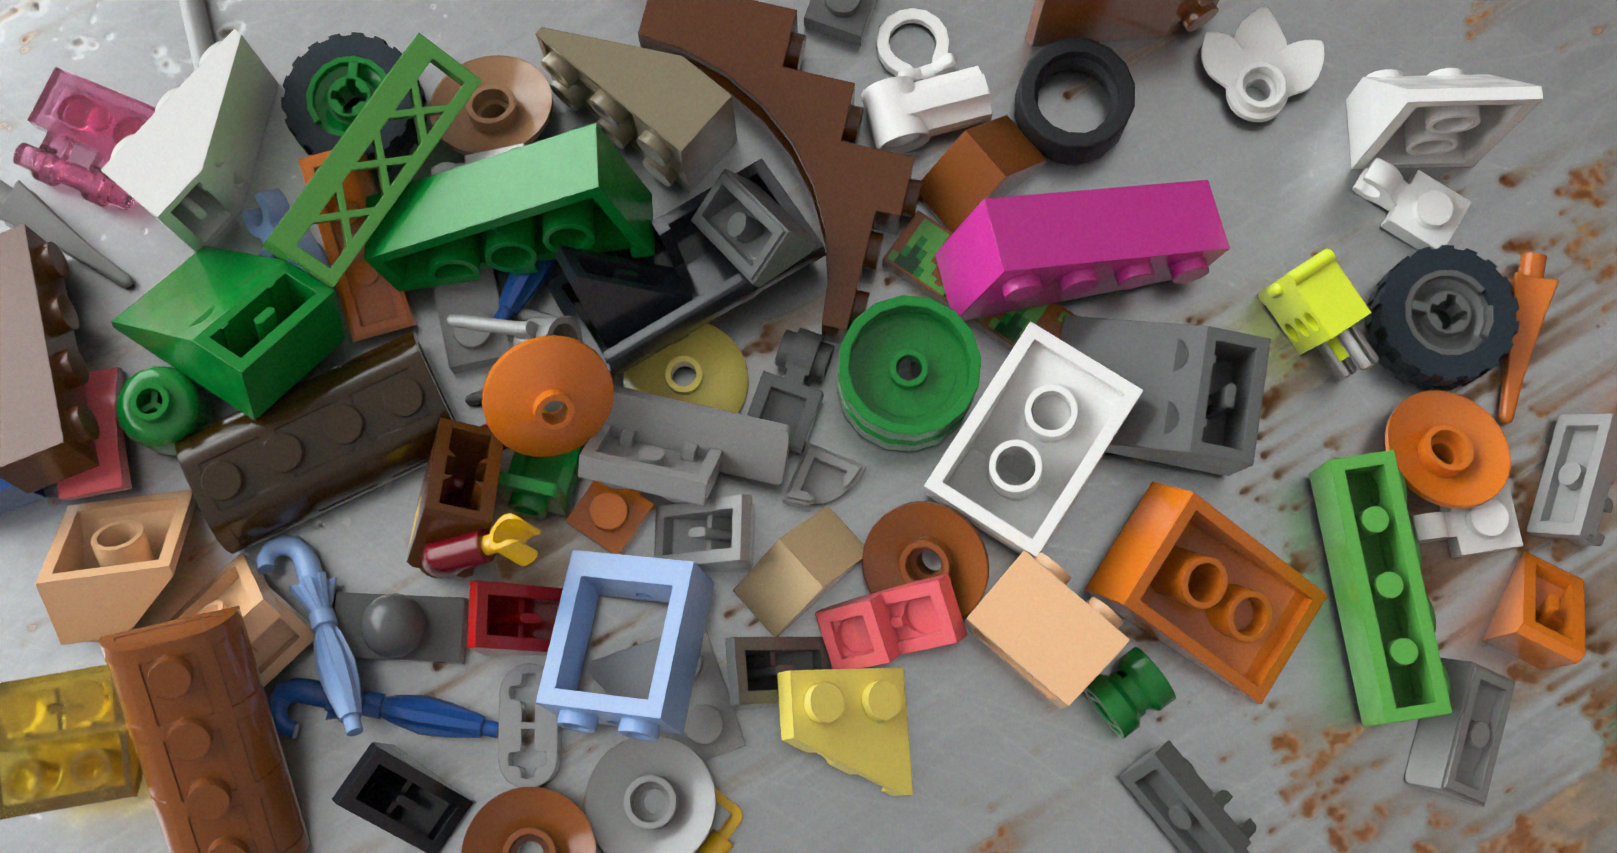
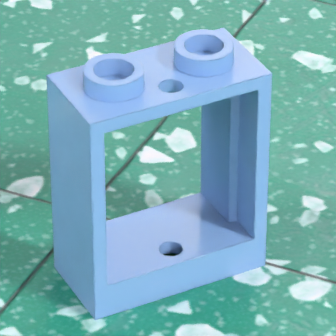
M572 550L536 703L558 716L556 723L558 726L572 731L595 733L597 724L619 726V734L643 741H657L659 732L683 735L714 581L692 561ZM599 595L669 603L648 700L577 691Z

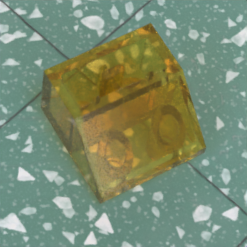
M108 664L0 683V820L138 796L143 771L133 740L130 738L125 724V716Z

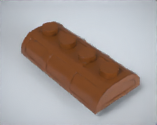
M235 606L102 636L100 638V648L104 660L108 664L125 716V724L129 736L133 740L149 789L150 800L154 812L157 813L169 853H305L310 843L240 607Z

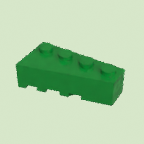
M594 123L408 183L365 243L364 260L400 292L480 280V270L494 268L504 272H512L513 275L538 272V261L556 259L555 254L559 245L598 253L630 248L632 258L654 256L655 240L654 230L651 226V221H653L652 193L600 127ZM381 192L366 197V208L374 207L382 197Z

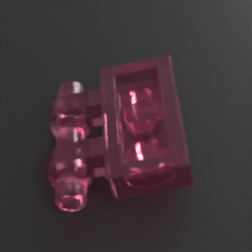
M55 67L27 119L34 127L47 134L39 148L25 142L20 143L15 149L13 162L15 165L30 170L32 177L40 182L53 187L61 183L81 191V196L86 201L102 207L110 203L128 210L133 206L135 200L104 174L101 169L110 161L115 146L126 136L135 134L155 113L156 107ZM75 145L96 153L89 168L70 161L69 155Z

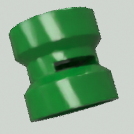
M1133 647L1118 659L1117 672H1112L1109 675L1099 674L1084 689L1087 698L1098 714L1122 739L1140 727L1141 717L1146 714L1145 710L1161 711L1176 699L1175 692L1156 664L1138 647Z

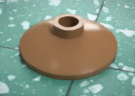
M504 55L479 57L462 64L479 77L482 82L440 140L447 147L460 154L469 155L521 143L529 145L541 135L552 116L553 95L548 80L538 68L525 60ZM446 75L435 88L430 106L449 104L461 85ZM440 115L430 116L432 126Z

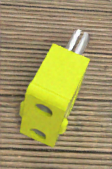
M1326 248L1258 293L1259 300L1262 304L1266 305L1298 354L1301 355L1316 347L1338 380H1344L1353 375L1357 368L1359 371L1367 370L1379 361V357L1355 324L1369 315L1371 311L1337 263L1336 256L1331 249Z

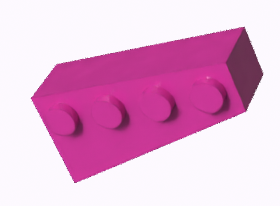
M1198 180L986 198L980 202L935 253L949 308L955 310L962 320L966 321L1117 290L1133 289L1172 280L1175 284L1192 282L1207 275L1210 271L1208 266L1228 251L1230 247L1209 181Z

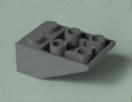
M1067 315L1063 317L1060 340L1143 390V393L1106 452L1224 476H1230L1253 466L1271 343L1270 338L1204 325Z

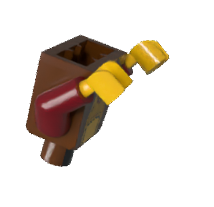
M543 408L542 413H549L546 409ZM440 418L417 502L407 555V563L412 567L420 568L427 576L433 578L470 577L473 575L476 566L492 562L496 553L503 555L520 566H527L537 558L538 551L525 543L531 537L541 534V530L512 513L504 514L489 532L493 521L502 451L508 449V447L494 436L487 423L482 426H476Z

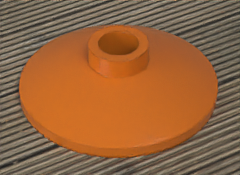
M557 335L540 336L515 345L496 361L489 371L483 386L482 408L490 430L506 447L527 456L552 457L571 452L583 446L590 437L595 436L600 431L613 405L614 386L607 365L593 348L570 337ZM552 401L564 403L562 407L554 412L542 413L543 408Z
M1429 390L1419 392L1402 401L1392 412L1385 429L1386 451L1394 450L1398 470L1402 472L1406 486L1428 502L1451 509L1474 508L1491 500L1506 484L1511 468V455L1506 437L1494 418L1472 400L1448 391ZM1435 454L1439 455L1443 461H1441Z

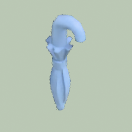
M280 535L262 545L256 558L257 572L266 574L273 571L275 568L274 560L280 556L290 557L293 561L299 584L290 585L289 592L309 613L312 632L315 634V669L321 685L339 721L344 723L347 736L359 735L363 732V727L360 720L362 716L361 688L356 659L342 632L337 628L338 622L332 608L337 578H327L326 572L322 570L315 549L300 536Z

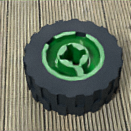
M351 32V35L341 36L339 33L328 36L329 39L321 43L315 42L308 47L309 51L302 57L298 56L292 64L293 69L290 75H286L283 83L285 94L284 97H281V108L286 113L287 118L284 120L288 129L308 155L311 156L330 151L335 147L401 57L402 53L395 46L392 49L384 39L377 36L370 38L366 37L364 33ZM417 80L422 107H424V103L427 102L425 93L419 80ZM409 92L396 110L412 109ZM361 97L366 100V102L360 101L356 106L352 107V113L346 112V104L352 98ZM414 118L387 121L380 130L385 159L409 156V151L413 145H418ZM371 143L365 151L368 161L375 160ZM377 169L371 170V172H377Z

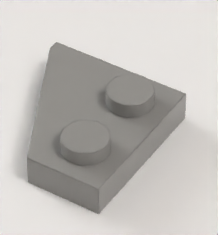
M706 627L683 735L659 732L661 736L674 738L688 745L703 761L747 746L735 710L730 706L729 693ZM662 636L585 663L587 673L610 695L648 700Z

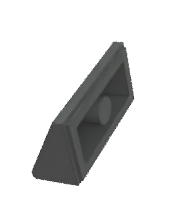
M726 168L722 171L691 220L754 286L759 288L809 255L819 244L759 185Z

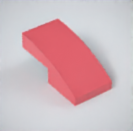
M114 367L88 372L89 381L84 384L88 407L93 412L100 431L99 438L95 440L99 466L57 482L59 499L70 501L132 489L124 433L116 414L117 398L124 386L122 368Z
M948 573L867 594L815 612L833 669H861L890 663L902 654L955 644L968 635Z

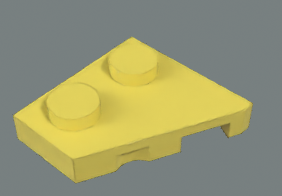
M904 667L789 670L777 673L782 741L805 753H817L823 756L829 765L848 775L858 774L882 786V792L889 796L913 795Z

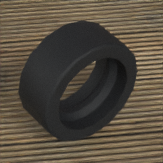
M1065 38L1045 45L1028 60L1019 79L1015 94L1014 118L1025 137L1043 156L1057 162L1084 163L1103 156L1119 142L1135 107V83L1127 64L1110 47L1091 39ZM1069 70L1081 71L1095 77L1107 89L1110 96V111L1105 121L1096 129L1086 133L1067 132L1053 126L1042 115L1038 106V92L1043 82L1051 74Z

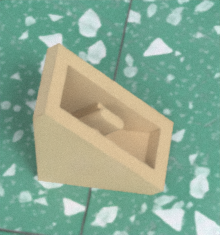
M827 505L779 538L733 589V592L774 637H778L862 562L864 544Z

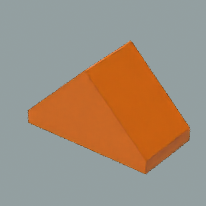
M1524 551L1516 563L1483 641L1541 670L1578 664L1586 655L1584 580Z

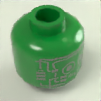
M152 366L138 371L125 382L117 398L116 414L120 427L131 440L159 454L177 455L175 443L189 434L199 431L200 428L213 423L214 408L209 393L200 384L173 367Z

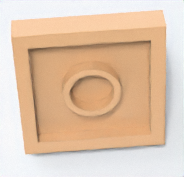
M240 553L169 620L173 621L239 606L263 687L311 644L315 636L310 622L268 586L264 575L257 572V565L244 553Z

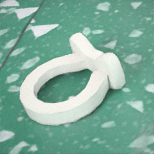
M916 8L899 10L887 17L880 26L876 40L878 58L885 69L895 76H908L913 78L914 82L955 72L957 69L956 57L952 53H948L949 38L946 27L938 17L927 10ZM910 23L920 24L928 28L936 40L932 63L919 68H913L910 64L895 57L889 45L890 36L895 29Z

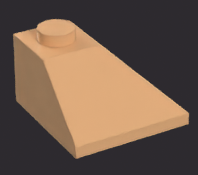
M191 489L67 506L35 583L61 645L87 641L100 642L102 636L133 629L174 575L196 505V499Z

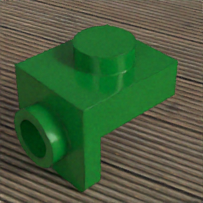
M586 443L571 452L552 457H533L514 451L508 473L499 472L497 486L505 501L509 502L508 508L522 515L534 518H545L547 511L567 515L578 480L579 455Z

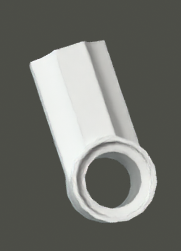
M978 66L914 82L913 78L908 76L890 77L868 86L861 94L876 148L897 154L908 153L922 147L930 140L931 136L989 122L993 114L988 85L984 74L981 73Z

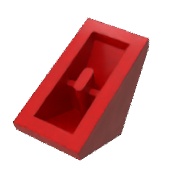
M483 580L470 581L467 648L482 655H547L563 588Z

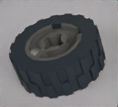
M1441 245L1437 249H1431L1430 246L1419 249L1411 257L1406 256L1376 284L1378 288L1370 294L1367 302L1371 313L1364 317L1365 328L1368 327L1369 332L1367 341L1378 355L1380 365L1384 369L1388 368L1396 375L1394 378L1402 383H1412L1417 385L1416 389L1429 391L1432 388L1449 391L1461 384L1465 386L1500 363L1498 360L1506 356L1514 345L1511 341L1513 336L1518 333L1520 322L1516 321V311L1519 310L1517 298H1513L1510 288L1512 285L1506 276L1503 278L1496 270L1498 266L1489 259L1485 261L1477 256L1478 252L1468 248L1464 250L1454 249V245ZM1434 309L1445 311L1450 318V326L1445 330L1442 329L1443 322L1438 318L1437 314L1430 313V311Z

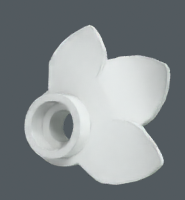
M1266 6L1258 8L1242 21L1234 37L1216 31L1206 32L1201 49L1203 66L1213 80L1226 88V99L1231 110L1240 118L1250 122H1265L1276 117L1285 106L1288 97L1309 90L1319 77L1325 55L1324 43L1321 40H1302L1287 45L1286 38L1279 24ZM1257 87L1261 89L1265 95V100L1256 101L1247 95L1246 88Z

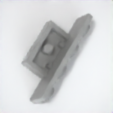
M614 386L613 405L605 424L595 436L589 438L579 455L578 477L601 482L610 488H628L663 496L665 499L675 503H693L704 506L720 472L780 485L786 475L792 428L783 423ZM552 401L544 409L549 413L554 412L562 407L564 403Z

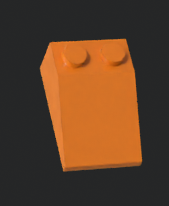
M1153 481L1084 589L1139 629L1259 704H1262L1328 596L1195 492Z

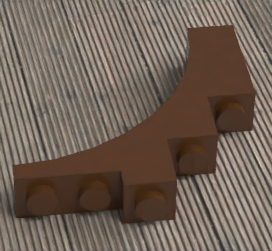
M647 0L638 31L640 46L685 57L731 94L735 102L763 124L792 160L813 201L825 244L828 284L822 319V335L825 336L824 341L841 344L854 319L865 312L868 307L870 293L859 289L864 269H877L884 239L883 233L874 232V230L898 235L902 216L913 218L915 216L922 187V181L911 179L915 157L856 144L864 107L854 105L855 83L799 71L805 51L806 35L798 33L797 10L754 0Z

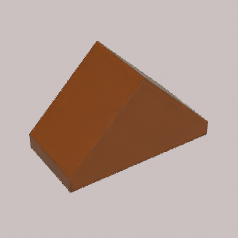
M1005 115L965 130L921 180L922 187L919 200L944 228L954 233L983 199L1006 196L1045 165L1047 159L1025 137L1011 118Z

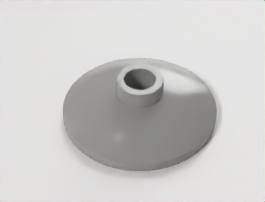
M658 735L657 741L629 738L607 751L594 767L585 792V816L593 829L597 844L605 853H695L706 840L714 823L717 809L716 788L711 772L703 759L683 742ZM654 788L662 791L666 798L664 810L657 815L648 812L644 805L645 795Z

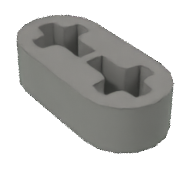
M533 663L517 665L508 671L501 681L499 691V768L506 781L518 788L544 787L554 780L560 770L562 761V727L556 724L558 716L536 703L535 722H527L526 703L516 700L514 696L515 688L526 686L527 676L535 675L536 683L540 685L544 666ZM527 730H535V749L547 754L546 765L536 767L534 778L528 779L526 778L525 768L514 766L513 759L515 753L525 752Z

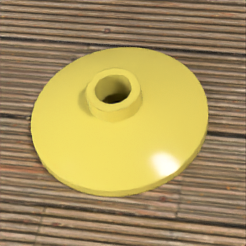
M708 323L693 331L689 336L676 344H671L625 371L623 378L624 388L738 414L744 406L749 383L746 362L736 343L722 330ZM688 366L695 370L696 378L693 383L688 386H679L674 383L673 374L680 367Z

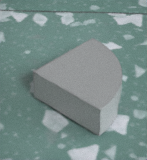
M807 442L783 498V503L799 508H816L836 502L846 496L858 484L866 470V466Z

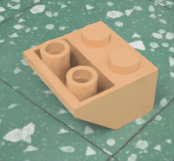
M1024 550L965 619L964 625L966 629L1059 709L1068 707L1120 653L1130 639L1118 630L1123 621L1111 608L1095 597H1091L1086 603L1066 586L1071 577L1059 564L1043 553H1039L1034 559Z

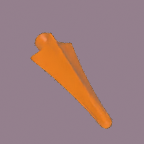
M1521 253L1518 272L1514 273V277L1508 278L1512 285L1510 290L1513 298H1517L1519 310L1516 311V321L1520 322L1518 333L1513 336L1511 341L1514 345L1509 353L1503 357L1498 413L1499 421L1503 424H1510L1514 419L1528 363L1543 320L1559 283V280L1544 278L1547 256L1540 253Z

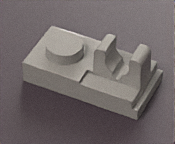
M1613 413L1559 414L1528 523L1527 533L1534 537L1564 538L1576 545H1603L1605 536L1598 533V528L1603 512L1612 513L1613 501L1607 495L1617 471V415Z

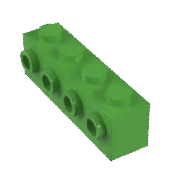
M1394 450L1330 459L1311 471L1309 477L1362 726L1369 727L1453 714L1450 703V679L1439 654L1435 636V612L1430 599L1426 595L1421 573V549L1416 535L1412 532L1406 505L1407 486L1402 472L1398 470Z

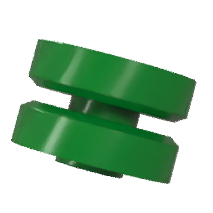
M901 295L875 303L854 319L841 342L837 392L845 417L862 437L884 449L914 452L940 444L960 427L979 387L981 355L974 333L955 310L931 298ZM910 368L912 378L916 379L905 380L898 375V369Z

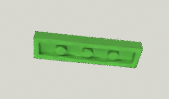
M418 32L262 247L279 259L286 260L289 258L327 286L333 288L482 80ZM429 63H432L461 85L449 104L422 107L417 80ZM409 92L412 109L396 110ZM440 115L427 133L424 117ZM414 118L418 147L412 155L385 159L380 130L387 121ZM372 143L375 160L358 162ZM403 166L390 184L387 168ZM377 169L382 197L374 207L347 211L342 185L343 181L351 172ZM334 195L338 212L319 215ZM366 217L352 237L349 219ZM339 221L344 249L330 268L297 246L311 225Z

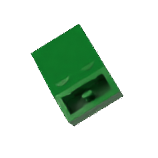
M209 246L200 248L111 321L113 328L254 421L345 340L335 290L287 260Z

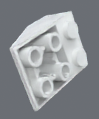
M234 29L223 41L214 43L204 52L200 59L199 67L180 87L173 88L162 96L157 103L155 113L135 134L126 136L115 146L110 161L101 171L195 252L203 246H209L242 211L278 86L277 80L242 34Z

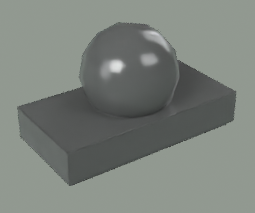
M336 592L335 615L338 622L337 628L342 632L356 660L464 664L468 599L462 597L414 596L399 593L367 594Z

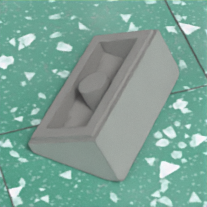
M1441 658V662L1446 667L1450 679V703L1453 714L1419 719L1405 772V781L1417 787L1484 807L1515 681L1475 662Z

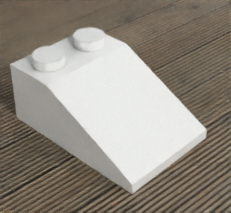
M1459 68L1440 69L1429 73L1427 76H1403L1402 71L1395 69L1372 72L1360 80L1346 99L1351 169H1369L1376 158L1385 160L1396 168L1474 167L1543 100L1542 86L1490 74L1465 75V71Z
M1030 321L925 483L926 495L936 502L958 511L974 526L1021 555L1025 550L1035 559L1039 553L1044 551L1143 393V390Z

